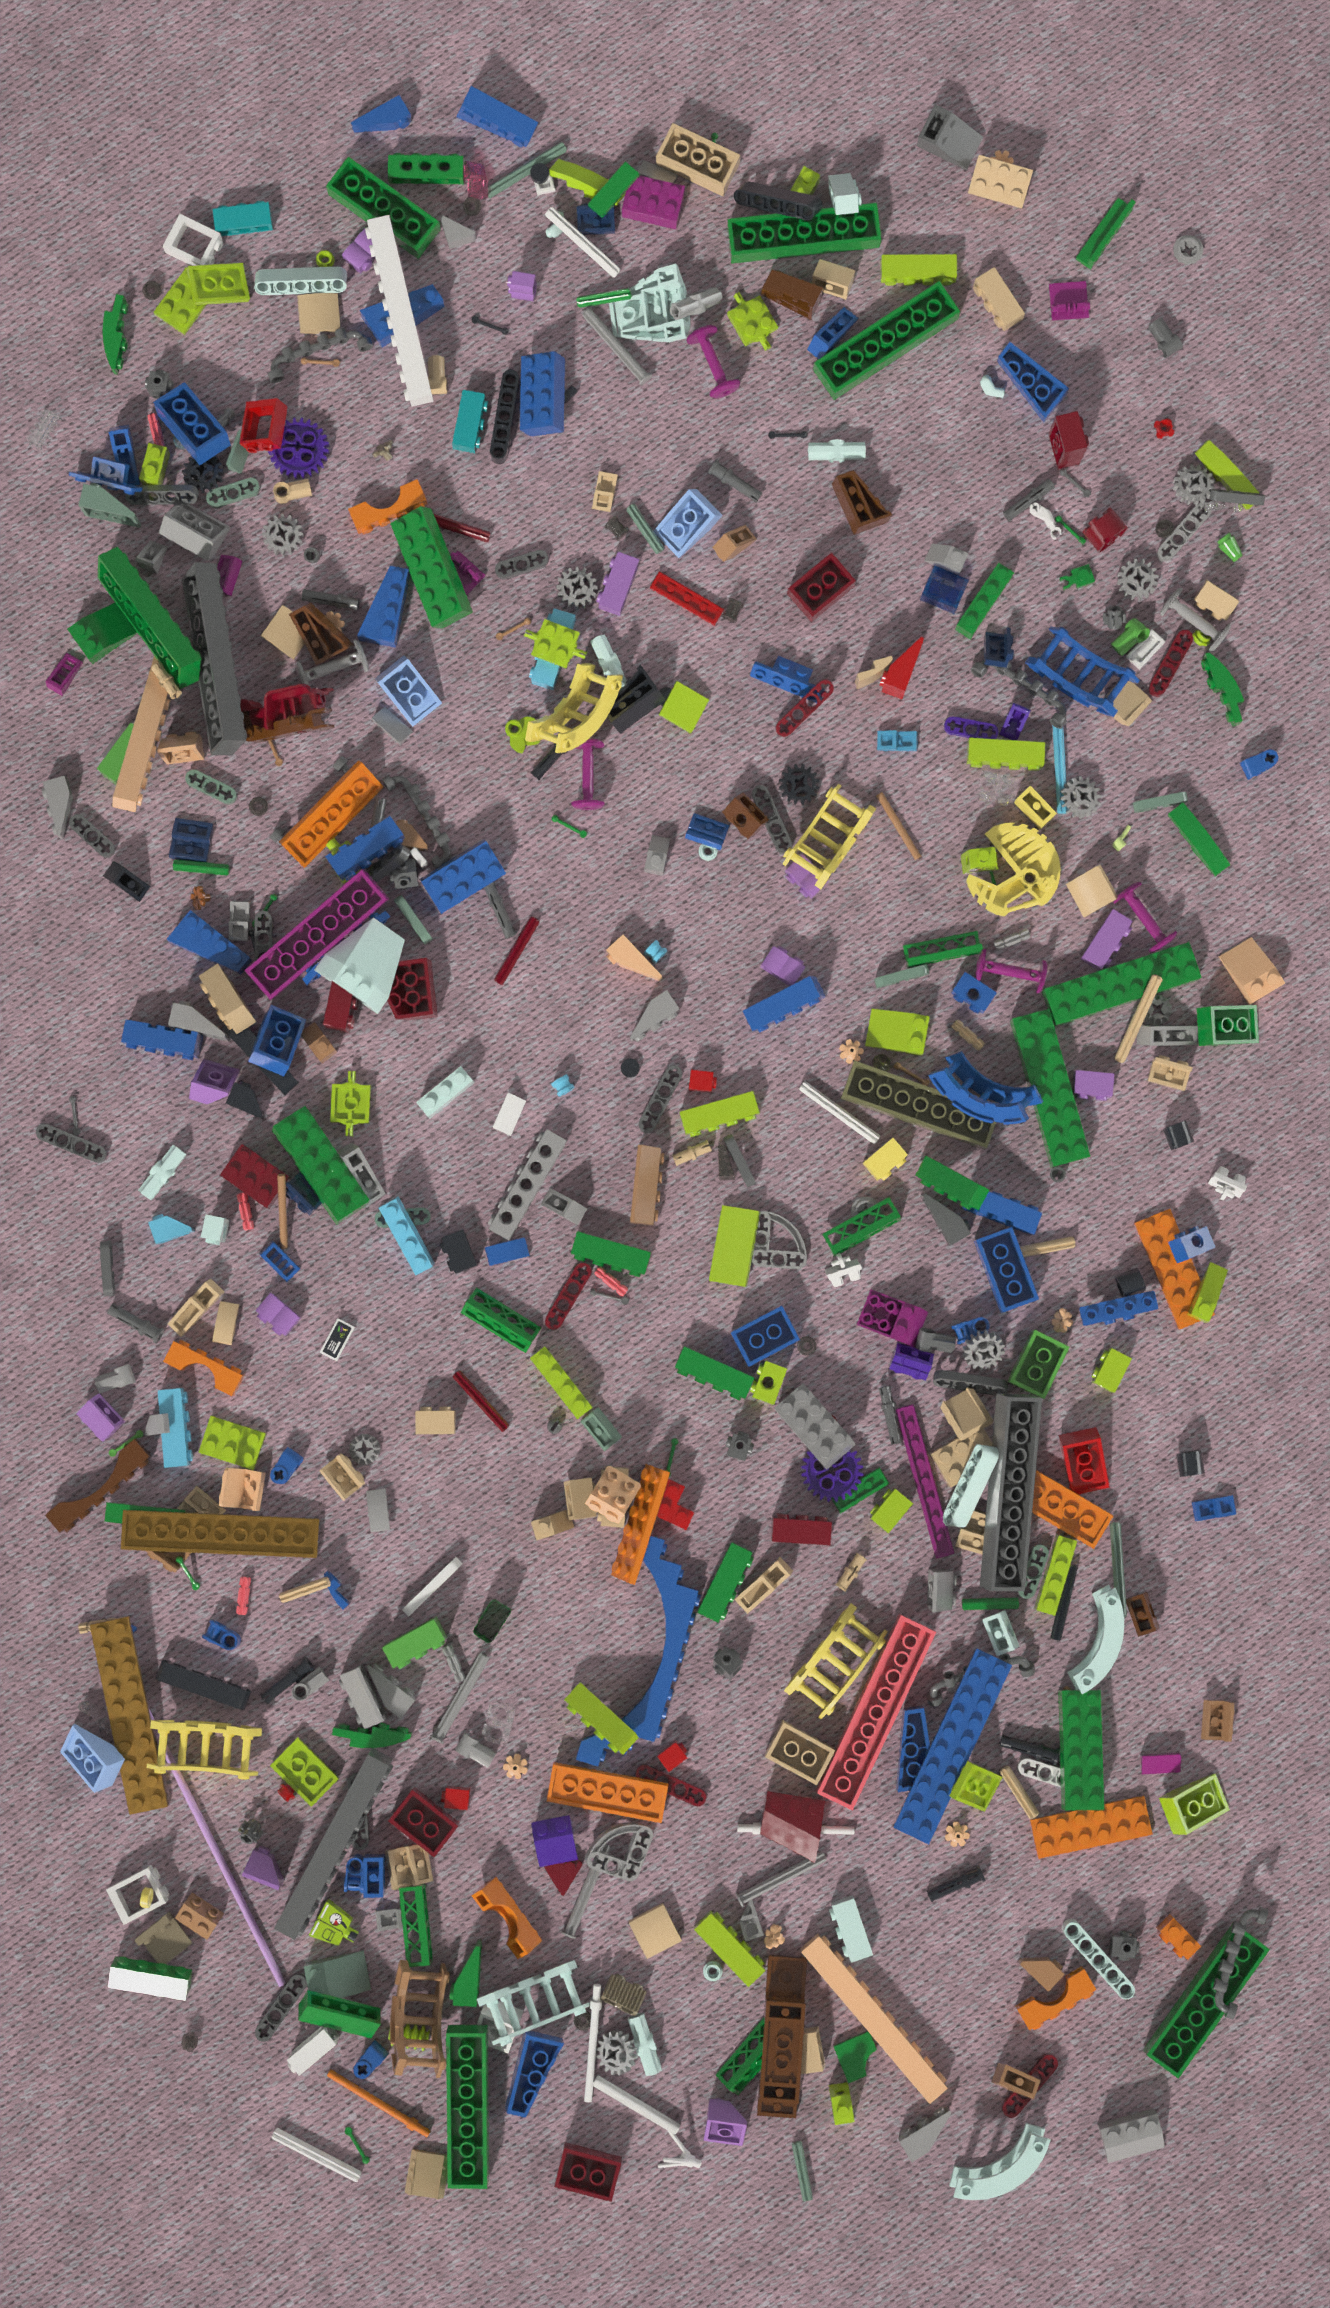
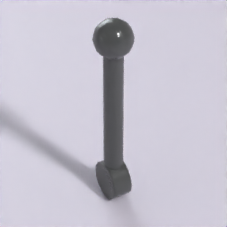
M1066 469L1060 470V475L1069 479L1083 492L1085 497L1091 495V491L1085 490L1067 473Z
M70 1096L69 1102L72 1106L74 1122L73 1134L79 1135L81 1131L77 1123L76 1097Z
M595 1288L590 1290L592 1296H603L621 1301L625 1305L629 1303L627 1297L613 1296L599 1292Z

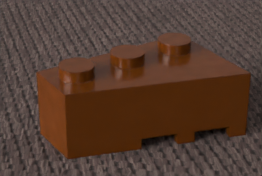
M772 269L762 287L761 295L811 320L821 302L823 287Z
M854 470L835 477L832 487L854 535L883 525L890 520L893 514L883 507L878 497L875 498L868 490L869 487Z
M312 603L304 605L289 614L316 665L354 646Z

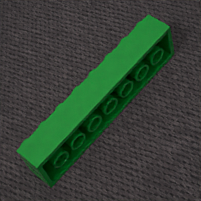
M877 203L858 205V213L839 215L835 214L834 208H824L811 220H803L781 214L727 219L731 264L880 248L881 244Z
M938 281L814 362L813 371L832 399L836 400L957 321L961 311L941 282Z
M116 547L98 555V580L156 659L163 664L168 674L174 677L173 680L177 687L182 689L199 681L201 671V656L199 652L192 648L190 640L181 633L179 625L172 621L168 610L161 606L157 595L153 594L148 583L141 579L137 568L130 564L126 553H122L119 547Z
M1190 942L1045 988L1042 991V995L1047 1009L1050 1010L1054 1027L1140 1000L1152 975H1158L1162 978L1156 994L1198 981L1202 977Z
M1046 1009L1011 1019L1010 1024L1028 1087L1035 1085L1043 1100V1103L1033 1105L1050 1168L1091 1157L1050 1010Z
M1233 1923L1143 2048L1144 2053L1178 2079L1225 2014L1216 2006V1990L1213 1989V1983L1215 1978H1221L1223 1971L1219 1970V1965L1222 1959L1227 1960L1229 1952L1225 1951L1228 1940L1233 1941L1235 1933L1231 1932ZM1245 1931L1242 1937L1240 1950L1236 1955L1234 1968L1228 1980L1227 1990L1223 1995V2002L1226 2005L1229 2002L1233 2003L1270 1950L1247 1931Z
M448 2025L446 2031L448 2189H487L489 2182L488 2025Z

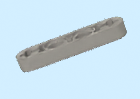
M1198 503L1163 542L1157 551V558L1160 561L1169 562L1208 519L1211 514V506L1208 503ZM1204 507L1206 509V515L1203 513L1199 517V519H1197L1196 515L1200 511L1198 508L1203 509ZM1192 521L1195 524V528L1188 530L1185 527V522ZM1180 535L1183 538V542L1181 544L1174 543L1173 536ZM1170 545L1174 547L1170 550L1169 556H1162V550H1167Z

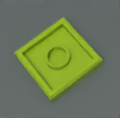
M676 681L658 715L688 733H692L709 699Z

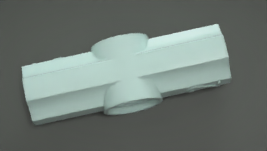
M835 439L824 443H808V460H828L831 463L833 461L842 463L845 460H865V442H845L844 440Z
M605 635L597 636L590 643L598 658V664L602 667L603 674L606 677L607 675H623L620 692L627 685L625 683L627 680L621 669V663L616 653H613Z
M172 1145L165 1156L152 1167L150 1175L138 1191L148 1199L153 1200L163 1185L169 1182L168 1179L171 1175L174 1176L176 1168L187 1154L175 1145Z
M644 2012L636 2014L635 2017H628L634 2037V2046L637 2047L636 2052L641 2058L646 2076L662 2071V2066L656 2052V2043H654L652 2032L650 2033Z

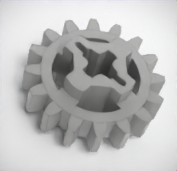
M1191 464L1189 469L1184 466L1182 472H1177L1173 481V490L1176 491V497L1181 496V502L1187 500V505L1194 502L1195 506H1197L1199 501L1205 503L1206 498L1210 499L1211 489L1215 488V480L1211 479L1212 473L1206 474L1207 468L1200 470V465L1194 468Z
M281 514V518H277L274 515V521L268 519L269 526L264 525L263 528L266 532L262 533L263 538H266L263 542L265 545H268V550L274 549L275 555L281 552L282 556H285V552L292 555V549L298 551L297 544H303L299 538L304 537V534L300 532L303 529L301 525H298V520L292 521L291 515L285 518L284 514ZM280 529L285 533L286 541L281 537ZM295 536L293 542L290 544L292 537Z
M1136 558L1133 560V564L1127 561L1126 567H1121L1120 570L1122 572L1117 574V577L1121 579L1117 581V584L1122 585L1119 591H1125L1124 597L1131 595V600L1137 597L1141 601L1142 596L1147 599L1150 596L1149 593H1154L1155 589L1153 587L1158 585V582L1154 580H1157L1159 575H1154L1156 568H1150L1151 562L1146 565L1144 564V559H1142L1138 563ZM1132 569V575L1126 577V573ZM1136 576L1138 579H1141L1140 583H1138V580H1134ZM1149 583L1148 588L1143 590L1144 584Z
M576 567L575 571L569 568L568 574L562 572L563 579L558 578V582L561 584L556 585L557 590L560 591L558 597H563L562 603L568 602L569 608L572 604L575 605L576 609H578L579 605L585 608L586 602L592 603L591 597L596 598V593L593 592L598 590V586L594 585L596 578L591 579L592 572L586 574V568L582 571H579V567ZM585 579L588 581L590 588L584 584ZM580 583V589L578 588L574 593V587ZM564 587L570 591L569 596L566 594Z
M1082 776L1077 779L1069 780L1070 783H1065V788L1060 791L1064 794V796L1060 797V800L1065 802L1062 807H1067L1066 813L1072 812L1073 818L1078 815L1079 819L1091 816L1092 813L1097 811L1096 807L1101 805L1097 801V799L1102 797V795H1097L1100 789L1094 788L1095 782L1090 784L1089 778L1083 780Z
M987 1330L984 1331V1334L977 1331V1336L971 1334V1340H965L967 1346L962 1347L964 1351L962 1354L967 1364L972 1365L973 1369L977 1368V1366L980 1370H983L984 1366L990 1369V1365L996 1366V1360H1002L1001 1355L1005 1354L1003 1349L1005 1345L1000 1336H996L994 1331L990 1334Z
M613 2030L604 2034L603 2039L598 2041L601 2046L596 2048L600 2052L596 2057L602 2060L599 2064L600 2066H606L605 2072L611 2070V2075L617 2073L622 2075L630 2071L632 2066H635L636 2063L633 2060L638 2058L634 2054L637 2047L632 2046L634 2040H628L629 2034L623 2035L621 2030L618 2032Z

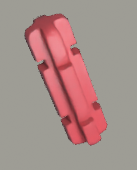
M156 413L149 414L147 417L154 444L165 447L164 440H162L163 435L160 423H158V415Z
M246 1193L237 1194V1200L240 1202L239 1210L241 1220H243V1229H254V1223L251 1221L250 1204L247 1202L249 1200Z
M597 1268L594 1274L599 1279L602 1278V1281L613 1290H616L620 1296L626 1294L628 1288L625 1285H621L619 1280L610 1273H606L604 1268Z
M242 1576L240 1578L239 1585L241 1587L238 1591L237 1600L239 1605L236 1609L238 1615L247 1614L248 1607L246 1605L249 1601L250 1588L248 1587L251 1584L250 1577Z

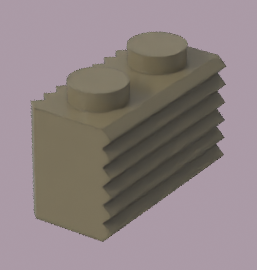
M611 1974L603 1989L600 2000L635 2017L647 1991L643 1990V1986L638 1983L631 1984L625 1981L626 1978L622 1975Z

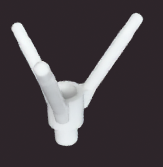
M669 2132L683 2153L680 2158H663V2161L667 2163L658 2164V2168L688 2166L691 2168L694 2166L700 2168L701 2160L696 2159L694 2155L690 2154L676 2134Z

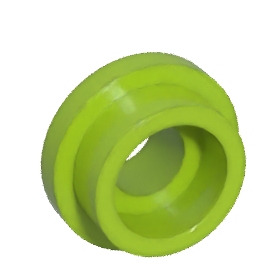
M327 250L319 252L316 256L318 267H332L335 263L334 255ZM328 258L329 261L327 263H323L322 259Z
M1196 630L1193 633L1194 642L1197 645L1208 646L1211 636L1205 635L1200 630Z

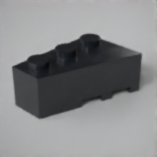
M641 664L637 667L638 671L632 679L629 678L625 682L627 685L620 693L618 692L615 703L607 716L620 734L666 701Z

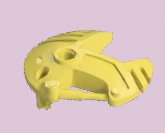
M1003 823L992 827L984 834L1016 872V875L997 886L969 874L966 880L972 896L978 895L977 902L981 906L983 902L986 903L985 909L1004 917L1009 912L1022 908L1026 909L1036 905L1044 906L1052 898L1059 884L1061 869L1055 847L1051 841L1049 843L1046 842L1047 837L1044 834L1041 836L1037 834L1039 830L1035 828L1030 830L1027 828L1028 825L1025 824L1013 826L1015 823ZM1025 875H1031L1034 878V882H1027ZM1026 893L1033 898L1022 904L1007 908V905Z

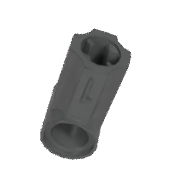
M1158 318L1148 326L1149 331L1158 343L1159 351L1163 352L1164 358L1183 348L1180 338L1171 332L1163 318Z
M920 1328L915 1348L925 1352L936 1350L952 1353L955 1349L956 1337L936 1333L932 1329Z

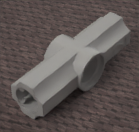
M712 287L702 292L688 294L686 298L671 304L670 314L675 320H679L689 315L706 312L707 308L721 303L722 293L717 287Z

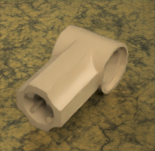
M432 355L428 357V380L431 393L447 394L445 359L439 355Z
M308 479L289 483L278 482L273 488L274 498L280 504H285L289 500L312 496ZM280 490L287 491V494L284 496H279L277 493Z

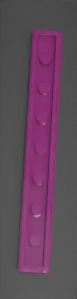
M914 1404L896 1408L898 1423L935 1558L955 1554L948 1527L943 1522L944 1513Z

